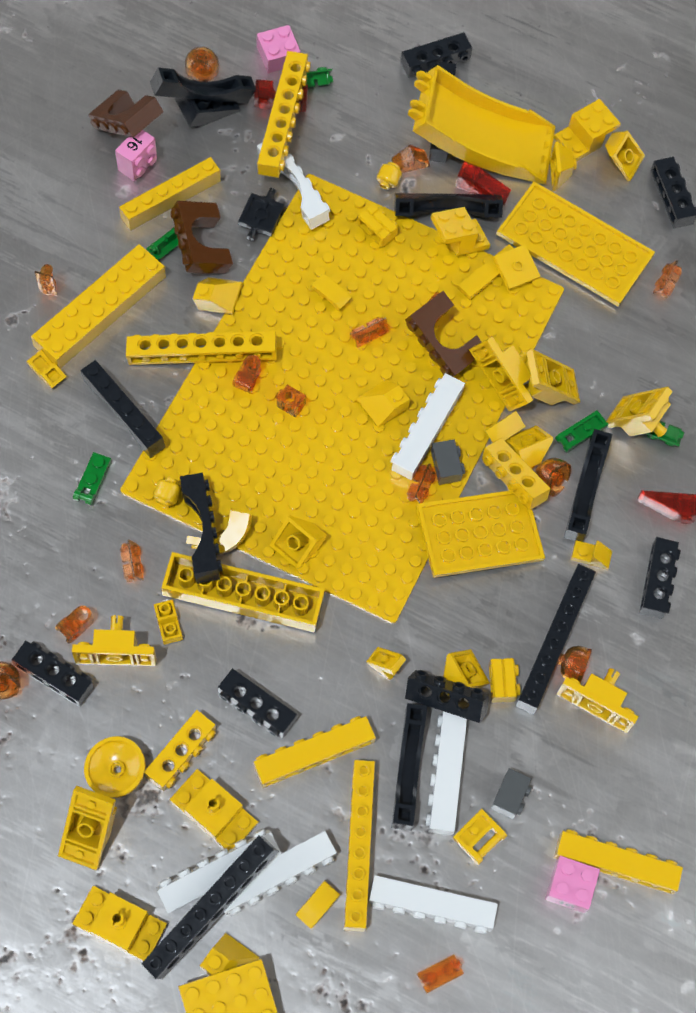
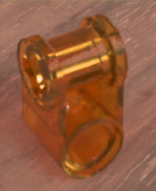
M249 355L244 359L243 364L234 377L232 384L234 387L248 393L252 392L256 380L261 373L259 357Z
M79 606L56 625L55 630L60 631L65 636L67 643H72L93 624V615L88 607ZM82 614H88L85 620H79V617Z

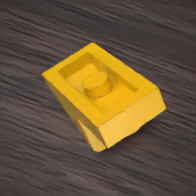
M576 540L571 560L608 570L612 551L598 540L595 545Z
M377 647L366 662L387 679L391 680L406 659L401 654Z

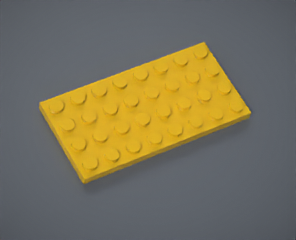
M535 181L496 233L497 236L516 247L526 244L531 256L619 307L655 254V251Z

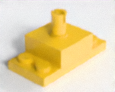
M493 337L469 349L509 412L533 401L528 389L523 385L531 377V373L525 365V362L528 360V357L524 358L527 355L526 351L518 354L513 345L501 351L499 344Z
M534 349L527 352L528 360L525 362V365L529 369L531 377L528 383L524 384V387L528 389L531 397L551 406L561 401H567L573 405L580 403L574 369Z
M667 386L623 396L606 420L608 423L607 427L609 429L621 427L629 436L651 433L652 431L657 437L663 436L667 428L659 421L671 405L668 401L673 391Z
M116 615L111 616L110 630L94 629L93 645L87 642L72 644V654L76 664L156 666V654L154 647H151L149 644H139L137 646L135 631L122 630L124 617L118 615V620Z
M609 668L604 680L591 673L584 686L574 678H565L556 695L625 733H628L639 716L635 715L633 710L620 707L627 692L614 686L620 676L618 671L611 677L614 669Z
M198 769L169 799L220 846L227 848V850L234 848V843L246 838L258 825V821L243 809V805L215 780L208 779Z
M76 785L73 790L58 857L97 870L100 865L103 849L110 838L117 807H115L116 800Z
M92 886L72 923L74 926L141 961H144L156 948L168 925L148 914V911L95 886Z

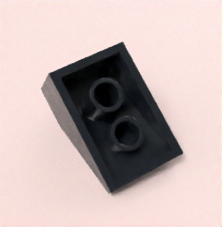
M175 98L189 127L204 126L240 111L238 104L233 102Z

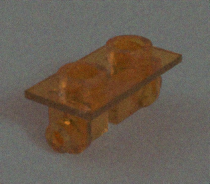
M677 260L664 266L662 276L655 283L656 287L653 294L660 292L664 298L671 296L675 288L674 284L678 282L682 274V268L676 266Z
M45 264L40 272L35 271L39 291L46 295L52 294L57 296L56 281L52 274L53 268L51 265Z
M377 317L366 323L367 327L362 325L352 329L350 336L352 339H355L357 348L389 332L386 317Z
M431 464L418 467L413 480L419 483H411L407 492L408 500L414 501L417 499L419 503H423L428 497L429 488L436 477Z
M127 540L128 543L122 544L120 548L122 562H129V564L122 566L124 579L127 582H133L134 578L143 581L144 568L140 561L141 549L138 544Z
M452 955L417 973V976L427 994L464 973L459 959Z

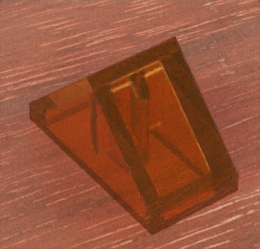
M410 144L391 158L392 163L397 164L402 173L430 167L425 150Z

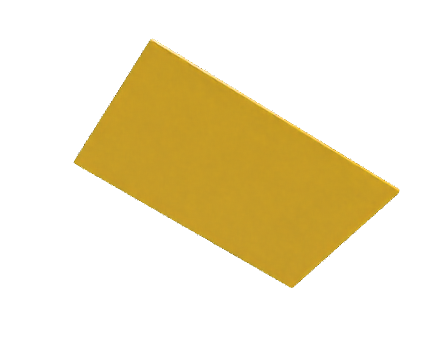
M307 174L305 178H309L314 191L317 190L322 202L328 204L330 220L311 230L302 218V196L298 189L278 222L272 237H269L243 281L233 314L224 313L214 330V333H225L228 331H275L277 338V360L195 363L156 428L163 437L166 448L152 458L143 450L120 491L123 495L202 532V521L198 514L185 503L182 488L177 503L171 504L170 507L157 503L153 493L160 479L166 480L167 477L176 479L178 481L177 484L181 487L180 476L203 472L204 480L208 479L210 491H207V495H211L212 507H209V510L214 513L215 522L212 523V527H216L217 537L226 530L230 511L249 513L253 515L250 530L244 541L236 549L310 585L323 588L325 592L394 624L398 620L428 560L416 505L460 497L489 440L485 430L498 422L505 408L504 403L477 361L474 360L454 376V378L465 383L464 390L433 442L455 439L456 446L460 447V463H463L465 468V474H463L461 481L442 485L438 484L431 448L412 480L392 471L393 463H391V459L394 453H399L401 441L404 437L407 438L409 436L408 430L411 424L417 422L419 419L417 415L422 407L425 408L427 405L426 399L430 392L434 393L436 390L434 386L438 378L442 379L444 376L438 363L430 358L428 350L418 342L416 334L408 329L405 319L440 292L444 291L454 306L442 314L435 323V337L441 345L449 349H457L477 335L482 342L493 337L499 344L501 351L513 345L518 354H520L522 351L528 352L535 349L564 288L545 278L539 277L516 288L507 290L500 275L469 300L457 288L458 284L490 260L493 255L484 251H478L457 256L451 244H444L437 230L406 216H395L393 210L312 174ZM372 204L377 208H382L385 216L395 220L398 225L397 236L384 247L376 243L357 225L359 214ZM323 273L334 280L352 297L338 311L326 298L322 299L311 287ZM389 380L398 384L409 397V408L378 428L356 398L383 381ZM289 515L314 523L328 535L320 548L300 569L295 568L270 546L271 541Z

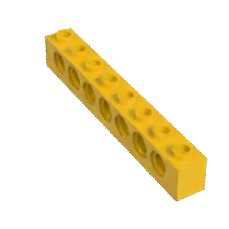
M287 51L257 162L259 175L279 178L280 172L284 171V156H288L289 146L287 145L288 142L292 141L293 132L291 130L296 125L295 114H299V100L303 99L304 93L302 87L306 86V72H309L311 62H308V54Z
M270 330L260 332H208L206 334L127 336L126 358L129 365L277 360L276 332Z
M354 760L344 931L365 932L375 761Z

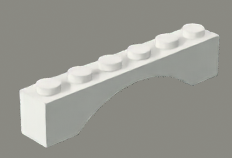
M263 142L257 145L258 156L260 155ZM290 153L287 157L284 156L285 168L280 173L291 179L299 189L302 196V218L312 230L330 220V208L326 202H322L319 192L317 190L314 191L309 178L304 177L301 167L299 165L296 166L293 156Z

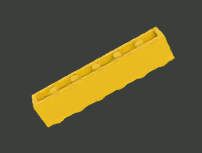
M211 157L119 206L122 221L130 231L173 208L177 201H186L221 182L220 169Z
M354 717L348 724H337L331 727V730L328 732L320 731L313 734L311 739L306 741L305 739H300L294 742V745L286 748V746L276 749L275 753L271 755L263 754L258 756L256 761L253 762V767L262 788L375 743L376 737L367 717Z
M566 830L560 833L554 854L555 859L562 856L598 868L600 873L672 895L678 892L683 867L677 866L678 863L675 861L665 860L664 862L658 860V857L652 854L641 855L635 849L618 848V845L615 843H602L593 836H579L573 830Z

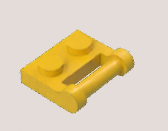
M481 809L452 839L479 865L483 861L482 858L500 840L503 841L507 834ZM492 830L495 834L476 852L473 847Z

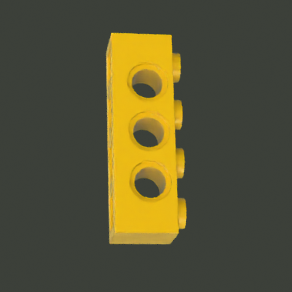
M502 438L484 448L482 456L484 464L495 473L498 479L505 483L507 488L519 498L523 505L531 510L547 501L551 488Z
M196 710L148 766L144 773L145 777L163 792L167 788L171 789L177 781V775L180 772L184 773L190 766L189 761L193 756L196 758L202 752L203 744L206 741L210 742L216 735V724ZM194 732L201 735L197 740H192L189 736ZM179 748L187 749V753L184 756L176 754ZM168 763L174 765V769L170 772L163 770V767Z

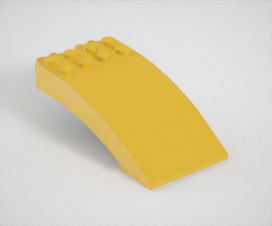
M439 65L427 73L417 71V80L414 82V86L421 91L419 100H411L410 107L412 108L408 110V116L415 120L413 132L445 152L475 166L504 176L531 182L535 181L540 184L546 183L555 125L531 109L525 110L476 90Z

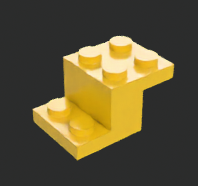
M598 99L573 113L569 126L556 133L554 139L573 151L574 159L579 161L601 148L605 136L619 128L621 123L601 99Z
M465 207L432 213L431 220L444 244H451L457 256L489 249L490 243L477 219H471Z

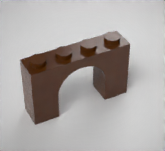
M117 90L90 112L88 116L91 119V125L95 129L133 138L164 111L156 97L145 95L134 104L127 91Z
M177 201L170 214L174 221V230L178 237V246L183 256L182 262L185 265L186 272L226 274L233 265L229 249L206 247L199 243L192 233V228L194 227L214 228L221 218L217 203Z
M442 291L406 318L405 321L407 322L408 329L418 337V342L428 350L430 358L441 367L442 374L446 373L454 377L475 360L469 349L482 341L476 335L457 349L446 348L438 342L434 333L435 323L442 314L454 306L446 293Z

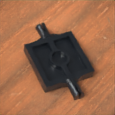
M269 188L266 196L251 193L238 220V225L250 230L246 237L248 240L251 238V241H253L256 233L272 237L285 209V204L276 202L273 199L276 193L274 188L273 190Z

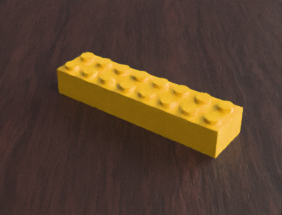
M138 244L31 336L33 346L38 351L42 350L50 361L61 369L165 279V266Z
M175 552L171 553L161 587L162 596L315 633L325 589L222 564L223 571L219 572L220 580L197 584L192 557Z

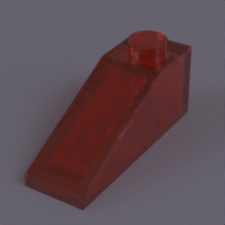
M463 162L457 176L456 187L473 194L501 195L503 205H505L511 189L482 168Z
M641 490L637 497L638 502L674 521L681 522L682 524H691L696 520V494Z

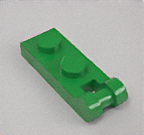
M596 410L558 434L555 440L562 444L563 450L566 453H569L576 446L591 438L594 429L602 431L607 428L608 423ZM570 436L573 440L569 442L567 437Z
M93 452L81 481L73 494V500H82L88 505L93 504L111 464V458ZM84 490L90 491L89 494H85L83 492Z

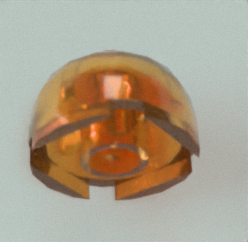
M199 46L193 48L187 54L185 72L189 78L195 81L203 80L208 82L217 76L219 60L215 52L210 48Z
M549 458L540 463L535 470V473L551 488L550 496L555 497L564 489V486L561 485L565 480H569L571 474V465L559 458Z
M572 646L565 654L561 653L557 665L561 666L560 673L564 679L566 677L569 679L574 678L581 683L592 649L583 646Z
M0 661V699H8L19 693L21 677L15 666Z

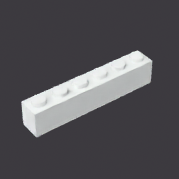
M446 373L442 379L438 378L434 386L436 390L428 395L426 407L420 409L417 415L419 419L416 423L413 422L408 430L409 436L403 438L399 446L401 448L399 453L395 452L391 459V463H393L392 471L409 480L413 479L432 443L435 441L461 396L465 386L464 382Z
M444 711L442 715L438 714L437 727H440V733L435 736L434 746H438L437 754H433L432 766H436L435 774L431 773L430 778L433 794L429 793L428 806H431L430 814H426L425 826H429V833L453 836L455 832L467 719Z
M261 829L253 834V838L247 841L244 838L234 843V848L230 850L224 848L215 853L216 857L210 860L205 858L196 863L197 867L191 870L186 868L178 872V877L172 880L169 877L159 882V887L156 889L167 912L170 913L203 896L258 835L265 837L279 851L274 858L281 855L282 853L269 829L266 831Z
M324 831L273 858L223 912L224 915L230 914V916H234L242 911L241 907L247 904L252 906L258 903L263 895L271 896L279 891L278 887L284 884L290 886L298 881L297 877L303 874L308 876L316 871L315 868L321 864L325 867L334 862L337 852L326 832Z
M375 875L368 904H372V908L378 910L390 908L396 914L405 915V912L413 914L414 918L423 920L429 917L433 918L435 923L446 924V922L454 923V927L466 929L468 926L475 928V932L487 934V931H492L498 905L493 902Z

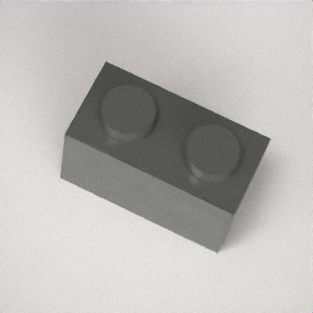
M455 439L432 443L431 455L438 484L442 485L461 481L463 474H465L464 464L460 463V447L456 446Z
M509 768L491 809L511 819H514L516 814L520 815L525 805L521 803L523 797H528L532 789V785L529 784L532 778Z

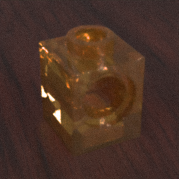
M288 384L284 389H280L276 395L277 407L295 418L306 404V395ZM291 398L294 401L288 402L286 399Z

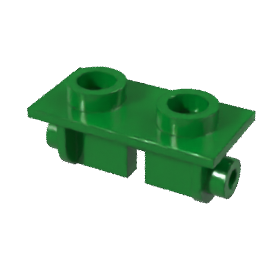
M320 67L317 71L306 72L307 83L302 88L315 87L314 80H317L318 86L330 85L333 82L332 75L329 76L332 68Z
M174 227L146 248L158 261L178 246L179 241Z
M659 421L663 426H665V422ZM669 424L666 433L661 437H657L653 431L645 434L651 439L656 440L658 438L663 440L667 445L680 446L684 432L681 431V428Z

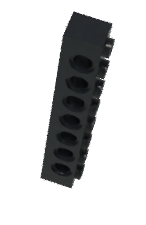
M580 564L577 565L516 707L533 715L536 712L596 571Z
M258 835L141 963L155 979H163L279 851L265 837Z

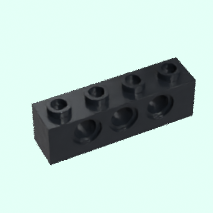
M465 32L402 51L400 62L408 78L416 77L417 71H424L426 73L439 65V62L458 63L471 59L472 46Z
M674 156L655 160L650 171L673 229L693 225L696 219V207L692 203L691 193L687 191L685 178L681 176L679 164L676 163Z
M656 537L652 543L639 614L662 619L666 613H669L671 602H668L674 590V585L671 584L672 578H675L677 574L675 562L679 560L681 552L678 549L679 542ZM660 558H665L668 563H663ZM657 576L664 577L665 581H660ZM654 593L660 594L662 599L656 598Z
M25 640L11 659L14 666L80 707L94 688L91 677L85 673L80 675L74 671L75 668L67 662L65 664L61 663L55 654L51 652L47 654L42 651V647L35 642L29 643ZM36 658L43 659L39 665L32 664ZM54 668L59 669L56 675H49L50 670ZM69 679L76 680L72 686L65 685Z
M233 668L218 686L220 698L226 702L231 701L236 705L235 708L241 713L251 715V719L260 726L262 724L268 728V732L275 737L279 735L281 738H284L297 720L295 712ZM243 690L246 694L243 697H237L235 692ZM255 701H258L262 704V706L258 709H255L251 706V704ZM270 713H276L278 715V718L276 720H270L267 718V715Z
M415 670L408 677L405 699L477 723H480L486 716L490 694L482 689L471 688L461 682H452L442 676H433L423 670Z

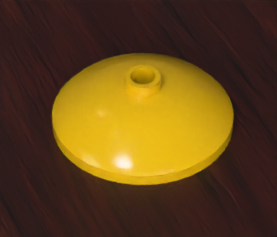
M120 736L105 738L94 745L89 751L84 764L85 779L91 789L110 798H119L131 793L138 787L145 773V758L141 749L132 740ZM121 767V772L115 773V770Z

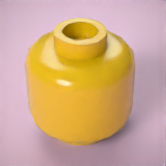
M388 162L382 164L376 179L380 183L379 186L381 188L389 190V188L397 187L402 172L397 164Z
M167 477L166 480L160 479L153 493L157 503L168 507L171 504L177 503L181 487L177 484L178 481L176 479Z

